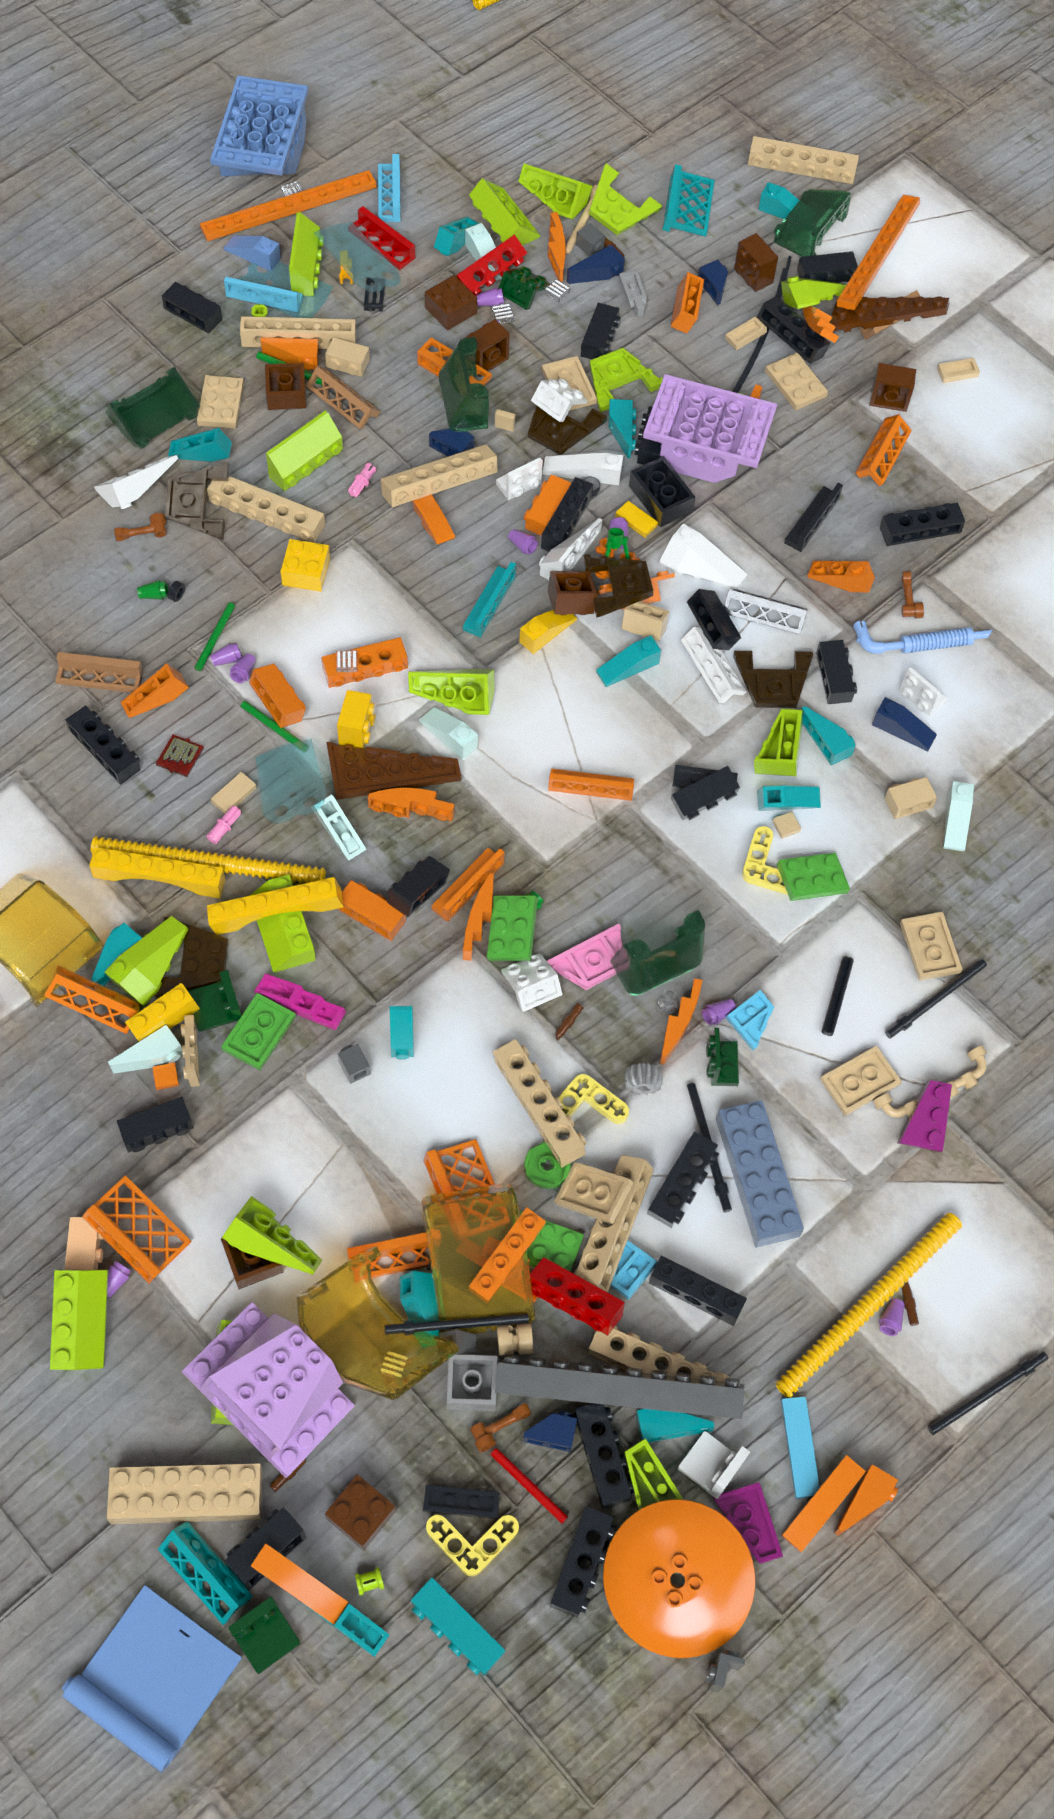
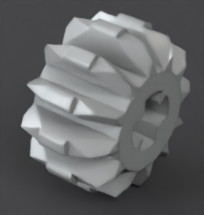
M640 1062L626 1068L625 1084L626 1089L630 1090L631 1093L648 1095V1093L654 1094L656 1091L661 1090L663 1074L657 1065L642 1064Z

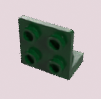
M522 266L521 268L505 271L498 289L502 288L505 298L528 310L531 308L536 292L550 288L551 284L546 281L545 277L535 275L531 269Z
M228 970L219 972L221 980L217 981V983L188 991L200 1008L193 1013L199 1032L233 1023L241 1018Z
M714 1028L713 1034L709 1035V1041L706 1044V1057H710L709 1064H707V1078H711V1086H738L737 1041H720L719 1028Z
M269 1597L228 1627L257 1674H261L300 1645L299 1639L272 1597Z

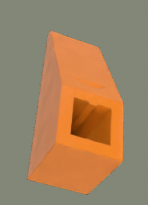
M813 561L807 575L810 579L849 592L869 593L875 579L868 561Z

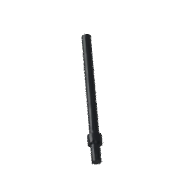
M981 959L907 1016L903 1015L894 1026L885 1032L886 1036L891 1039L902 1030L906 1031L912 1026V1022L984 969L987 963Z
M689 1083L687 1089L700 1134L712 1141L696 1084ZM716 1160L714 1165L709 1164L715 1182L713 1187L716 1196H719L723 1213L732 1211L728 1198L729 1189L727 1183L723 1180L718 1160Z
M528 1313L425 1322L407 1320L401 1324L384 1325L385 1335L404 1333V1336L424 1331L529 1323Z
M1042 1351L1032 1359H1026L1019 1363L1018 1368L928 1427L929 1432L935 1435L1023 1376H1029L1035 1372L1036 1367L1049 1359L1047 1354Z

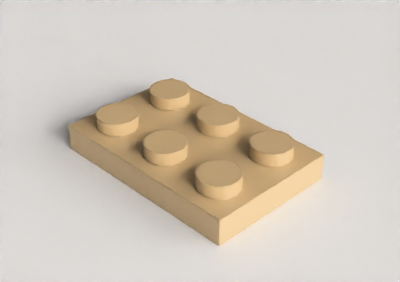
M798 353L774 362L765 368L766 374L795 411L827 397V389Z
M578 356L542 365V372L546 380L564 379L572 389L581 391L584 394L583 397L588 400L586 404L572 405L570 410L597 404V397Z
M205 375L197 417L198 426L236 429L244 387L243 378Z
M943 912L901 919L900 925L919 981L961 973L963 969Z
M877 1046L820 1078L821 1083L844 1116L872 1102L902 1083Z
M574 1162L554 1203L557 1206L613 1224L633 1182L629 1178Z

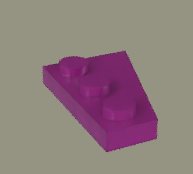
M933 1080L927 1081L916 1103V1108L911 1118L908 1119L906 1128L897 1144L943 1152L952 1084Z
M760 1482L723 1493L718 1499L713 1497L726 1518L741 1533L759 1565L783 1557Z

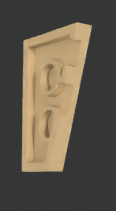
M194 1015L184 1016L185 1024H181L182 1038L185 1037V1045H182L183 1058H185L183 1071L184 1079H188L190 1086L195 1087L200 1086L197 1031Z

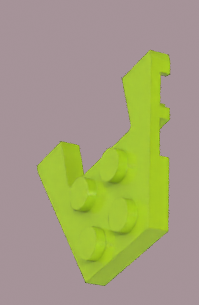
M606 163L588 214L614 234L619 235L635 226L639 221L647 219L653 213H658L662 205L649 196L640 208L636 207L610 187L617 179L619 172Z
M624 348L590 360L589 363L600 412L608 410L610 399H614L609 392L610 390L642 379L648 390L653 392L660 389L663 378H658L654 375L652 369L645 368L640 364V360Z

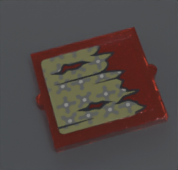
M172 734L158 758L156 766L167 769L170 773L174 772L188 777L204 746L191 742L189 738L184 739Z

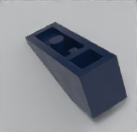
M609 245L568 268L567 283L575 284L609 280L624 271L625 258L612 245Z
M886 697L877 710L872 726L927 752L937 736L932 729L905 706Z

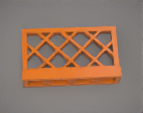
M476 1139L436 1151L434 1149L426 1152L423 1162L456 1243L462 1242L465 1238L510 1223L507 1211ZM473 1147L476 1154L474 1161L461 1156L463 1150ZM449 1155L456 1158L453 1167L443 1164L441 1157ZM459 1160L471 1165L468 1174L455 1169ZM473 1167L483 1171L484 1178L482 1181L470 1176ZM452 1174L465 1179L461 1188L452 1185L450 1181ZM467 1181L480 1186L476 1195L463 1190ZM482 1187L491 1191L493 1195L491 1202L478 1197ZM461 1194L473 1199L470 1209L460 1205L458 1199ZM476 1201L488 1206L485 1216L472 1211ZM491 1208L500 1212L501 1220L494 1221L487 1218ZM469 1215L482 1220L480 1227L470 1230L467 1222Z
M126 1175L82 1216L148 1284L192 1242ZM123 1184L131 1190V1198H118V1189ZM104 1202H114V1214H105L99 1206ZM118 1202L131 1203V1214H118ZM135 1203H144L148 1207V1215H135ZM118 1219H131V1231H122L118 1227ZM135 1219H148V1231H135ZM152 1219L161 1220L164 1223V1232L152 1231ZM135 1235L148 1236V1248L138 1247L135 1244ZM152 1236H164V1248H152ZM168 1236H177L183 1244L179 1248H168ZM152 1252H164V1263L160 1267L152 1261Z

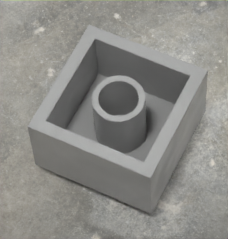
M449 1354L447 1410L495 1411L497 1356Z

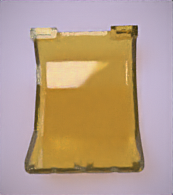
M19 873L0 889V964L21 983L31 996V1002L38 1007L47 999L44 993L53 979V973L57 965L75 973L81 966L104 948V944L90 924L46 883ZM56 983L52 993L60 986Z
M508 1183L425 1196L421 1200V1208L428 1241L439 1320L528 1313L529 1323H531L535 1319L527 1251L488 1304L468 1290L471 1282L520 1217L518 1200L513 1186ZM497 1325L460 1328L457 1330L479 1334L487 1332L489 1328H491V1331H497ZM455 1329L441 1330V1333Z
M376 1246L355 1255L297 1295L298 1323L302 1331L332 1360L337 1372L346 1385L394 1400L398 1399L411 1387L441 1366L444 1361H447L459 1352V1347L453 1341L425 1332H415L414 1335L404 1336V1333L385 1335L384 1325L401 1324L405 1320L380 1295L371 1278L370 1262L381 1255Z

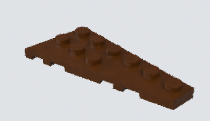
M902 296L897 298L862 297L855 310L837 307L836 301L832 319L829 323L835 326L834 331L844 329L845 333L851 332V329L860 326L863 329L890 325L893 324L894 320L903 319L904 322H907L917 316L924 319L947 315L950 301L949 298L941 296L934 298H924L922 296L916 298H905Z
M326 742L336 800L366 796L370 793L386 789L418 788L461 781V772L457 758L434 755L425 757L419 756L418 753L402 754L395 750L372 747L363 749L349 744L340 746L334 745L333 742Z

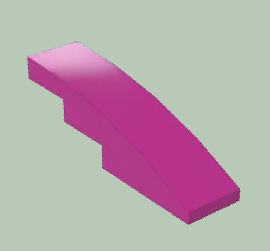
M266 973L254 991L256 994L259 993L289 1009L296 1015L333 1030L337 1029L346 1014L343 1007L326 1002L322 996L304 991L300 985Z

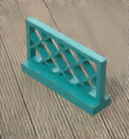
M675 164L670 177L662 230L669 232L670 228H675L706 237L715 180L681 171L682 166ZM683 178L690 180L691 183L687 185ZM700 184L709 185V188L704 190ZM696 187L699 192L694 194L691 188ZM686 191L689 197L685 198L681 193ZM702 195L707 200L703 203L698 198ZM694 200L697 206L692 207L689 201ZM684 204L688 210L682 211L679 206ZM701 209L705 214L700 216L696 211ZM691 213L695 219L690 220L687 215ZM682 218L686 223H678L676 220ZM699 222L703 229L697 228L694 224Z

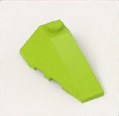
M523 163L518 180L532 194H535L544 204L548 205L553 212H558V215L574 219L587 205L593 187L592 185Z
M790 276L787 278V281L781 282L784 303L796 309L819 304L820 300H832L833 295L840 296L847 285L844 283L799 278V276Z
M494 669L409 671V692L443 703L447 707L462 710L466 714L489 715L495 691Z
M173 916L169 917L122 953L105 971V974L115 985L142 1006H145L159 991L162 985L161 980L165 972H168L171 966L170 961L174 953L178 952L188 928Z
M251 1196L222 1238L231 1246L243 1252L313 1275L322 1259L304 1241L296 1240L290 1234L292 1229L288 1225L282 1226L274 1218L276 1214L269 1207Z

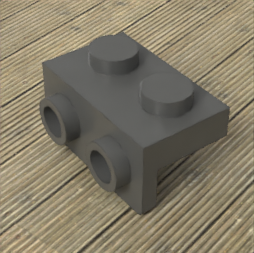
M725 1650V1653H720L715 1657L714 1664L712 1663L708 1667L705 1682L709 1683L708 1690L715 1692L722 1690L725 1685L728 1668L741 1669L745 1665V1659L740 1658L739 1653Z

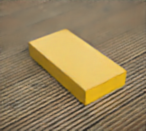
M627 501L615 513V517L625 518L628 526L644 538L658 527V522L630 501Z

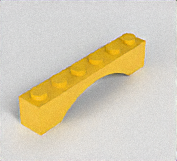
M98 847L94 848L89 865L93 878L109 881L124 879L155 880L182 887L201 896L220 899L225 883V875L221 867Z
M335 877L207 905L208 923L215 934L220 935L238 931L253 921L275 914L296 911L325 912L343 908L341 887Z

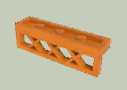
M432 337L417 351L418 365L476 400L483 396V386L492 378L490 372ZM434 346L439 352H430L428 349ZM451 356L454 358V361H445L442 357ZM465 365L469 367V370L462 371L458 369V366ZM480 374L484 376V378L481 381H478L475 378H473V375Z
M899 414L884 419L855 472L859 478L870 475L878 486L884 484L912 431ZM899 427L904 431L902 436H900ZM893 439L895 440V447H896L894 450L892 449V440H893ZM885 453L888 455V463H885ZM878 467H880L881 476L876 472Z
M551 769L548 791L632 801L634 779Z
M487 848L431 905V909L448 922L482 887L489 873L495 874L502 867L505 852L499 848L495 853Z
M57 965L53 973V979L44 993L45 997L127 1034L130 1028L127 1024L124 1026L116 1022L114 1016L124 1014L129 1016L130 1019L139 1012L140 1003ZM56 983L64 986L67 994L59 996L52 993ZM83 995L87 998L88 1003L83 1005L76 1004L73 997ZM103 1004L107 1006L109 1012L100 1015L95 1012L94 1006Z
M440 1230L347 1248L353 1282L428 1267L430 1259L423 1254L427 1248L436 1246L438 1248L442 1243ZM406 1252H411L417 1256L411 1264H406L400 1259ZM382 1257H389L394 1261L390 1268L386 1269L381 1268L377 1263ZM365 1261L371 1265L366 1273L356 1275L354 1263Z

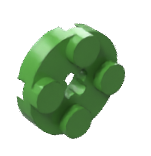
M544 1142L528 1151L525 1157L524 1170L527 1180L535 1186L543 1189H556L565 1181L571 1164L569 1163L561 1168L548 1145ZM547 1160L551 1161V1166H553V1169L548 1171L544 1170V1167L541 1166V1163L545 1164Z

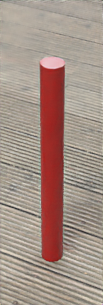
M497 1447L491 1452L490 1455L561 1524L567 1520L568 1516Z

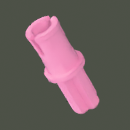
M366 463L362 471L355 476L354 482L348 489L351 497H358L363 488L369 485V480L376 472L375 466L368 471L372 464Z
M234 805L231 806L221 819H217V824L206 835V838L217 845L223 835L231 830L232 824L241 815V810Z

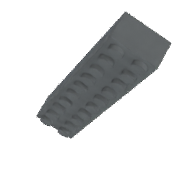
M507 1355L497 1365L495 1393L742 1419L745 1384H740V1379L725 1378V1382L715 1381L716 1377L701 1375L700 1379H693L691 1374L676 1373L674 1377L666 1376L667 1372L652 1370L651 1374L642 1373L640 1368H628L626 1371H618V1366L604 1365L602 1369L594 1368L592 1363L580 1362L577 1366H570V1361L555 1360L551 1364L545 1363L546 1359L531 1357L529 1361H523L522 1356Z

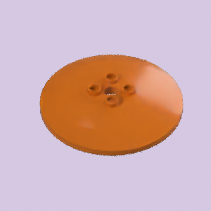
M669 1499L655 1502L643 1507L630 1516L618 1529L609 1545L603 1571L606 1599L614 1618L623 1631L647 1650L673 1658L701 1656L727 1643L745 1622L755 1593L754 1563L747 1543L731 1521L717 1510L691 1500ZM681 1573L685 1578V1584L681 1587L674 1586L671 1582L672 1574Z

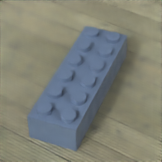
M763 1100L719 1110L716 1123L755 1248L800 1237L804 1227Z

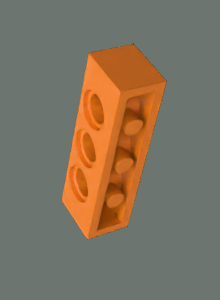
M401 637L345 651V667H343V652H340V667H338V653L321 657L322 668L329 688L341 687L347 683L360 682L367 678L380 677L387 673L400 672L408 668V657ZM348 651L351 652V667H348ZM353 651H356V667H353Z
M526 1207L471 1282L468 1290L488 1304L544 1228L546 1221Z

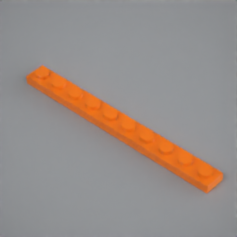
M367 170L200 223V229L208 242L296 214L297 212L376 188V181L371 172Z
M902 195L839 296L837 307L851 310L856 309L920 205V197Z

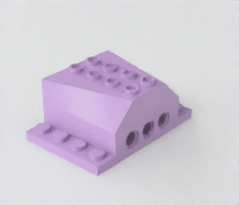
M665 374L644 430L643 438L662 443L660 456H664L677 473L715 483L736 476L739 464L753 468L758 467L777 404Z
M253 1302L182 1370V1373L285 1478L296 1469L355 1406L338 1389L343 1384V1381L332 1360L296 1324L275 1313L268 1318Z

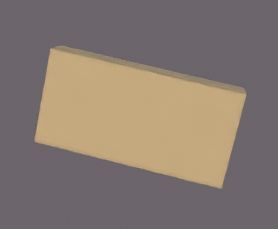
M753 317L725 334V340L737 351L767 333V327L758 318Z
M974 358L940 363L937 367L943 383L979 377L980 374Z
M240 772L211 798V803L225 814L231 806L237 807L257 789V786L245 774Z

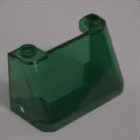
M810 188L808 191L805 190L801 200L783 222L775 227L774 243L801 257L816 255V246L822 244L823 237L837 220L843 222L847 218L852 193L846 190Z
M476 337L461 339L439 371V384L448 426L455 432L488 428L489 395L487 388L483 384H470L469 382L471 375L477 376Z
M175 367L166 371L167 375L162 378L159 377L155 383L127 399L123 398L120 402L118 399L113 401L107 408L106 414L135 448L139 447L142 449L150 443L149 441L186 419L190 421L198 416L197 412L201 406Z
M699 910L687 915L683 920V925L674 930L677 934L674 941L658 949L650 951L648 945L642 940H633L620 948L610 962L629 994L634 996L641 995L695 969L701 964L703 960L705 921Z

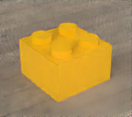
M289 539L281 568L282 586L322 592L330 562L329 545Z
M352 690L346 691L337 722L338 743L340 746L349 744L353 745V747L364 749L365 744H369L371 737L369 729L370 726H374L376 714H374L375 703H372V694Z

